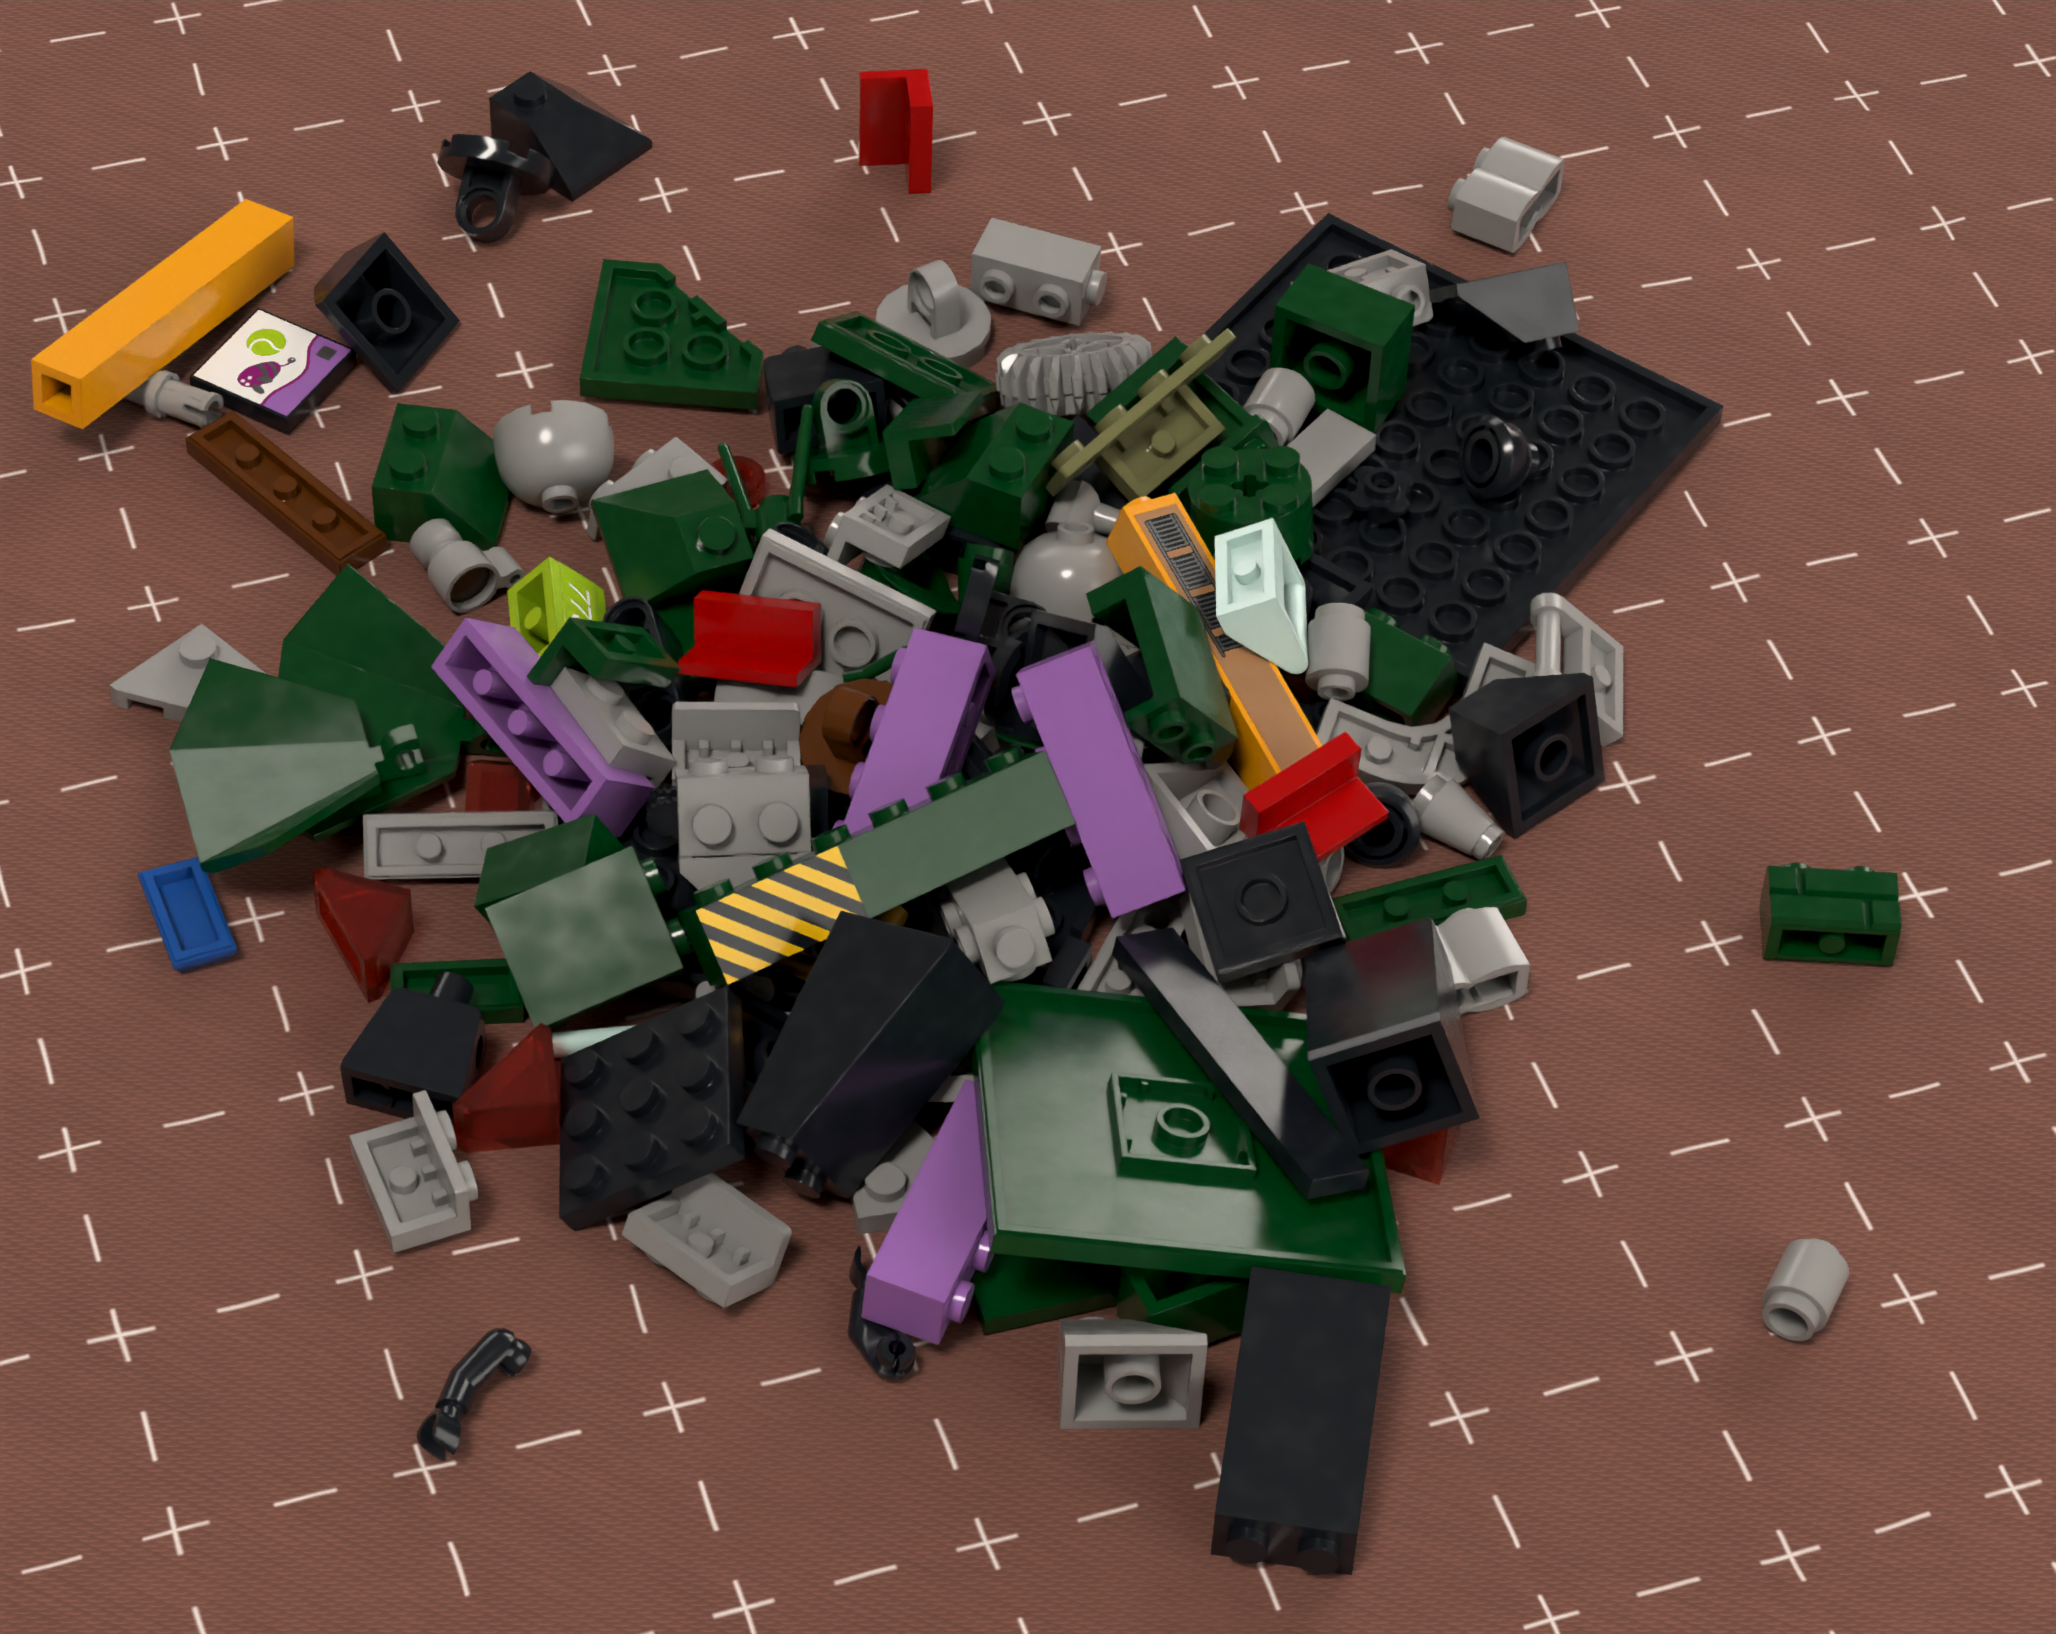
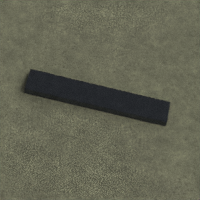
M1170 927L1117 936L1112 956L1305 1199L1308 1200L1365 1188L1370 1169L1176 930Z

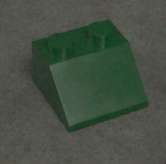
M1019 402L962 427L913 498L951 516L948 525L1019 551L1056 498V495L1053 497L1045 487L1057 472L1051 463L1073 443L1074 422Z
M397 403L372 484L375 526L387 535V540L410 543L414 532L422 524L432 519L442 518L451 523L463 541H469L477 545L481 551L497 547L512 492L499 476L495 462L494 440L458 410Z

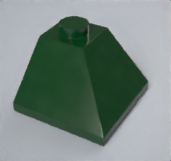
M708 469L591 500L590 505L623 598L638 596L647 600L653 608L694 598L702 590L716 592L743 584L754 554L735 501Z

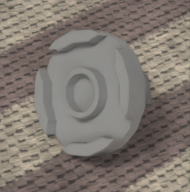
M935 260L912 269L909 272L908 284L886 295L877 308V322L966 368H970L980 362L985 355V345L990 340L991 314L983 299L968 288L957 284L953 272L942 260Z

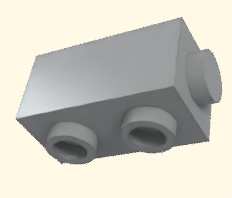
M991 218L972 253L971 291L983 299V301L1080 326L1090 305L1098 306L1101 303L1106 289L1107 272L1100 271L1101 246Z
M1004 857L944 884L948 901L938 905L950 938L957 941L959 948L973 964L978 963L990 984L1000 980L1016 981L1023 979L1033 973L1036 967L1052 961L1045 937L1055 934V929L1048 908L1042 897L1036 898L1027 874L1023 872L1016 875Z

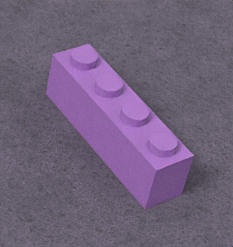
M465 617L432 664V669L565 823L596 814L615 837H621L645 804L647 798L650 797V792L655 790L653 784L645 775L608 765L550 686L534 685L529 680L527 675L540 656L516 628Z
M919 628L913 629L907 649L899 648L894 657L890 673V681L893 687L887 704H880L874 712L870 726V740L873 743L866 762H859L852 773L849 785V798L852 801L844 821L838 820L833 829L846 824L850 834L872 824L868 815L869 812L901 798L905 799L908 807L930 798L925 788L926 786L961 772L996 674L987 645Z
M1095 641L1022 668L1016 674L1020 685L1011 688L1013 699L1024 724L1035 722L1044 746L1035 749V752L1045 751L1074 818L1075 824L1064 829L1073 846L1080 843L1084 846L1092 867L1083 870V874L1095 905L1098 907L1106 903L1111 917L1115 918L1184 892L1187 888V883L1181 868L1180 857L1129 727L1126 725L1122 709Z
M965 1079L866 1275L861 1317L939 1345L951 1320L958 1323L963 1321L975 1288V1284L971 1283L970 1280L975 1270L985 1273L994 1257V1253H990L974 1082Z

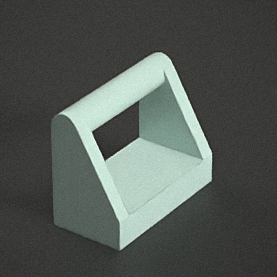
M1267 519L1215 536L1216 617L1224 633L1291 674L1305 672L1309 665L1305 581L1274 519Z

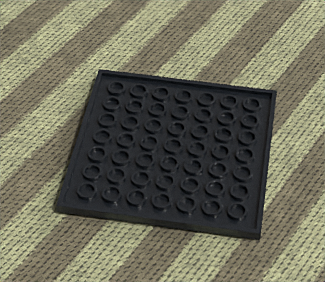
M1328 213L1204 333L1211 341L1227 328L1236 336L1222 356L1204 372L1237 403L1244 407L1262 374L1270 369L1275 305L1291 286L1290 283L1295 281L1308 263L1324 270H1330L1392 249L1426 264L1429 290L1469 281ZM1433 310V317L1430 321L1413 326L1405 393L1375 432V450L1313 507L1314 548L1312 552L1374 585L1373 594L1364 609L1365 612L1369 608L1379 609L1391 616L1400 625V630L1419 639L1421 635H1428L1444 644L1452 653V659L1460 680L1456 690L1464 693L1475 659L1482 645L1487 643L1510 653L1534 627L1530 621V604L1532 599L1542 593H1555L1562 596L1721 423L1724 405L1576 333L1560 335L1562 347L1527 354L1525 343L1504 346ZM1310 410L1295 438L1321 414ZM1484 415L1502 417L1514 423L1525 434L1528 441L1537 447L1540 456L1539 467L1533 477L1525 479L1512 493L1496 499H1478L1474 497L1465 487L1459 470L1458 459L1462 439L1469 426L1477 418ZM1362 466H1372L1374 468L1384 467L1393 471L1409 473L1413 478V487L1406 492L1405 496L1409 502L1408 511L1396 520L1387 523H1375L1363 518L1349 503L1350 493L1357 488V483L1354 481L1355 470Z

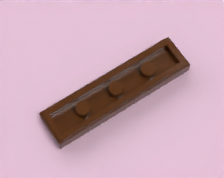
M235 411L228 412L185 438L187 453L336 576L347 563L356 570L388 550L387 535Z

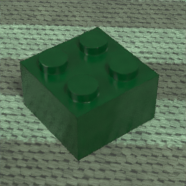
M1308 263L1275 305L1270 369L1286 368L1301 374L1310 383L1315 393L1312 411L1322 414L1325 410L1330 409L1375 434L1405 393L1415 305Z

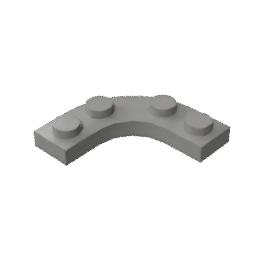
M1484 643L1477 654L1461 700L1494 679L1530 677L1535 672V663ZM1330 698L1326 705L1316 735L1322 745L1345 731L1362 749L1357 776L1364 784L1371 782L1388 783L1400 788L1406 794L1417 795L1422 787L1435 775L1440 776L1447 782L1454 779L1460 786L1470 782L1455 760L1449 715L1435 724L1411 727L1386 721L1333 698Z

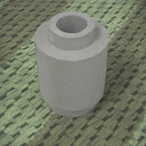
M1271 368L1262 374L1243 408L1252 416L1259 413L1265 418L1279 446H1287L1294 440L1313 407L1315 393L1310 383L1298 372L1286 368Z
M1348 603L1324 604L1315 610V619L1311 620L1308 624L1309 665L1306 669L1305 682L1311 689L1317 691L1318 695L1323 699L1330 700V698L1338 701H1346L1352 699L1355 693L1364 690L1368 686L1371 627L1365 621L1363 609Z
M1798 1239L1790 1242L1785 1248L1762 1295L1763 1321L1778 1336L1791 1341H1805L1825 1327L1849 1277L1847 1262L1832 1244L1821 1239Z

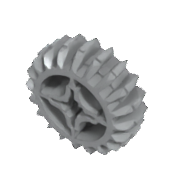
M1110 331L1105 333H1070L1063 336L1032 339L1028 343H1017L1015 346L1005 349L996 358L998 372H995L997 391H1000L1001 405L1007 408L1020 402L1053 415H1058L1059 417L1087 413L1152 357L1151 342L1138 334L1131 335L1127 332L1113 333Z

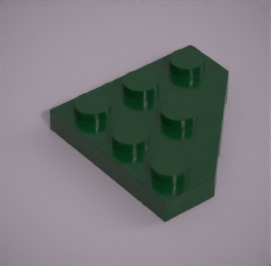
M603 259L579 378L580 396L757 410L764 371V352L750 340L742 343L727 330V320L698 295L690 298L676 285V276L662 264Z

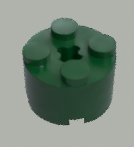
M1219 446L1204 452L1201 457L1202 464L1193 472L1188 483L1189 517L1214 560L1215 536L1273 518L1294 561L1300 558L1301 565L1307 561L1314 548L1312 480L1308 470L1300 463L1299 452L1288 446H1276L1268 450H1234L1229 447Z

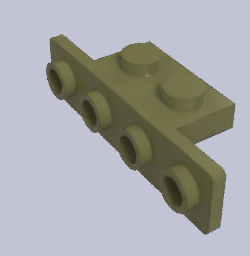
M1228 328L1213 341L1206 334L1200 336L1178 357L1184 364L1171 376L1164 369L1158 371L1136 392L1142 399L1129 411L1122 404H1119L1094 427L1099 436L1087 446L1076 440L1061 452L1051 463L1057 472L1046 485V490L1054 497L1095 463L1129 502L1139 497H1149L1213 443L1226 429L1187 385L1218 360L1236 336Z

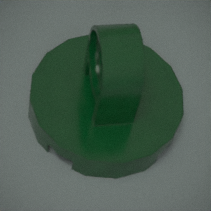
M833 378L824 382L816 390L812 400L818 447L809 450L805 484H816V472L829 471L830 476H835L836 482L889 472L883 436H878L872 400L868 391L861 384L844 378ZM840 389L850 390L857 401V409L854 416L844 423L834 422L827 411V403L830 396ZM795 454L790 457L792 469L794 468Z

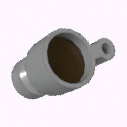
M436 518L425 522L414 532L410 540V551L421 565L428 570L429 583L448 607L458 613H468L479 609L492 598L497 589L504 587L510 589L526 576L525 571L505 548L493 547L489 550L481 551L477 545L469 541H463L460 534L446 519Z

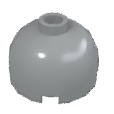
M569 400L550 401L552 412H541L534 415L531 412V405L517 408L502 417L493 428L495 462L501 480L516 498L528 504L543 508L551 513H565L574 510L579 504L590 499L595 491L608 481L613 470L614 436L612 424L609 426L608 415L603 409L586 402Z
M1063 522L1058 525L1057 531L1044 533L1024 546L1016 559L1010 596L1034 602L1044 607L1050 613L1092 622L1095 617L1091 613L1086 593L1123 575V572L1106 544L1108 538L1094 534L1095 528L1090 524ZM1024 617V620L1031 621L1030 618Z

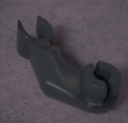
M858 1246L849 1273L851 1283L857 1290L852 1294L847 1330L848 1337L880 1378L890 1381L902 1379L914 1366L915 1346L908 1336L902 1333L899 1335L895 1329L861 1317L866 1275L868 1272L862 1266L861 1246Z
M496 1328L487 1332L450 1370L436 1402L435 1410L425 1418L417 1431V1440L421 1447L443 1462L445 1461L446 1450L454 1455L461 1436L460 1421L471 1410L477 1390L496 1368L504 1375L510 1377L519 1373L531 1355V1348L528 1343L514 1337V1332L506 1328Z

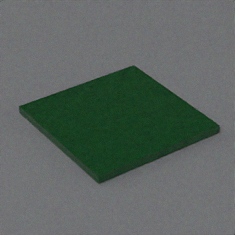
M1004 981L991 984L1005 1001V1004L999 1016L971 1048L990 1253L1250 1279L1251 1267L1254 1266L1391 1286V1293H1402L1407 1275L1382 1148L1358 1155L1370 1169L1365 1188L1306 1200L1146 997ZM1238 1007L1337 1129L1308 1061L1307 1014Z

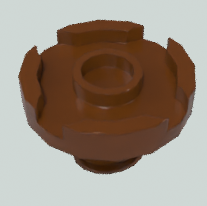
M864 678L842 683L819 697L804 718L799 736L802 763L804 765H825L828 795L838 802L851 804L852 800L849 798L851 776L859 762H866L873 743L870 740L871 721L877 707L880 704H887L893 687L889 682Z

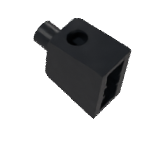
M795 345L787 348L782 354L769 356L763 360L768 414L778 454L796 451L803 406L806 404L812 406L816 390L824 382L833 378L852 380L861 384L868 391L872 400L877 433L883 434L882 432L887 427L884 379L822 346L807 349L804 346ZM848 389L835 391L827 403L829 416L836 423L849 421L857 409L856 398ZM814 417L810 448L818 447Z
M442 972L438 974L429 994L402 987L391 990L341 1062L340 1071L346 1103L408 1119L414 1117L412 1094L426 1090L435 1112L445 1110L449 1115L454 1132L466 1135L471 1121L487 1049L483 1012L475 1006L468 1005L474 993V987L470 981L456 973Z

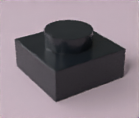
M1067 936L1056 957L1052 958L1051 962L1041 965L1035 985L1077 989L1092 964V944Z

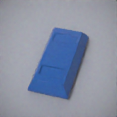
M198 857L137 873L174 970L178 972L188 971L228 960L237 953L235 942L208 874L202 871Z

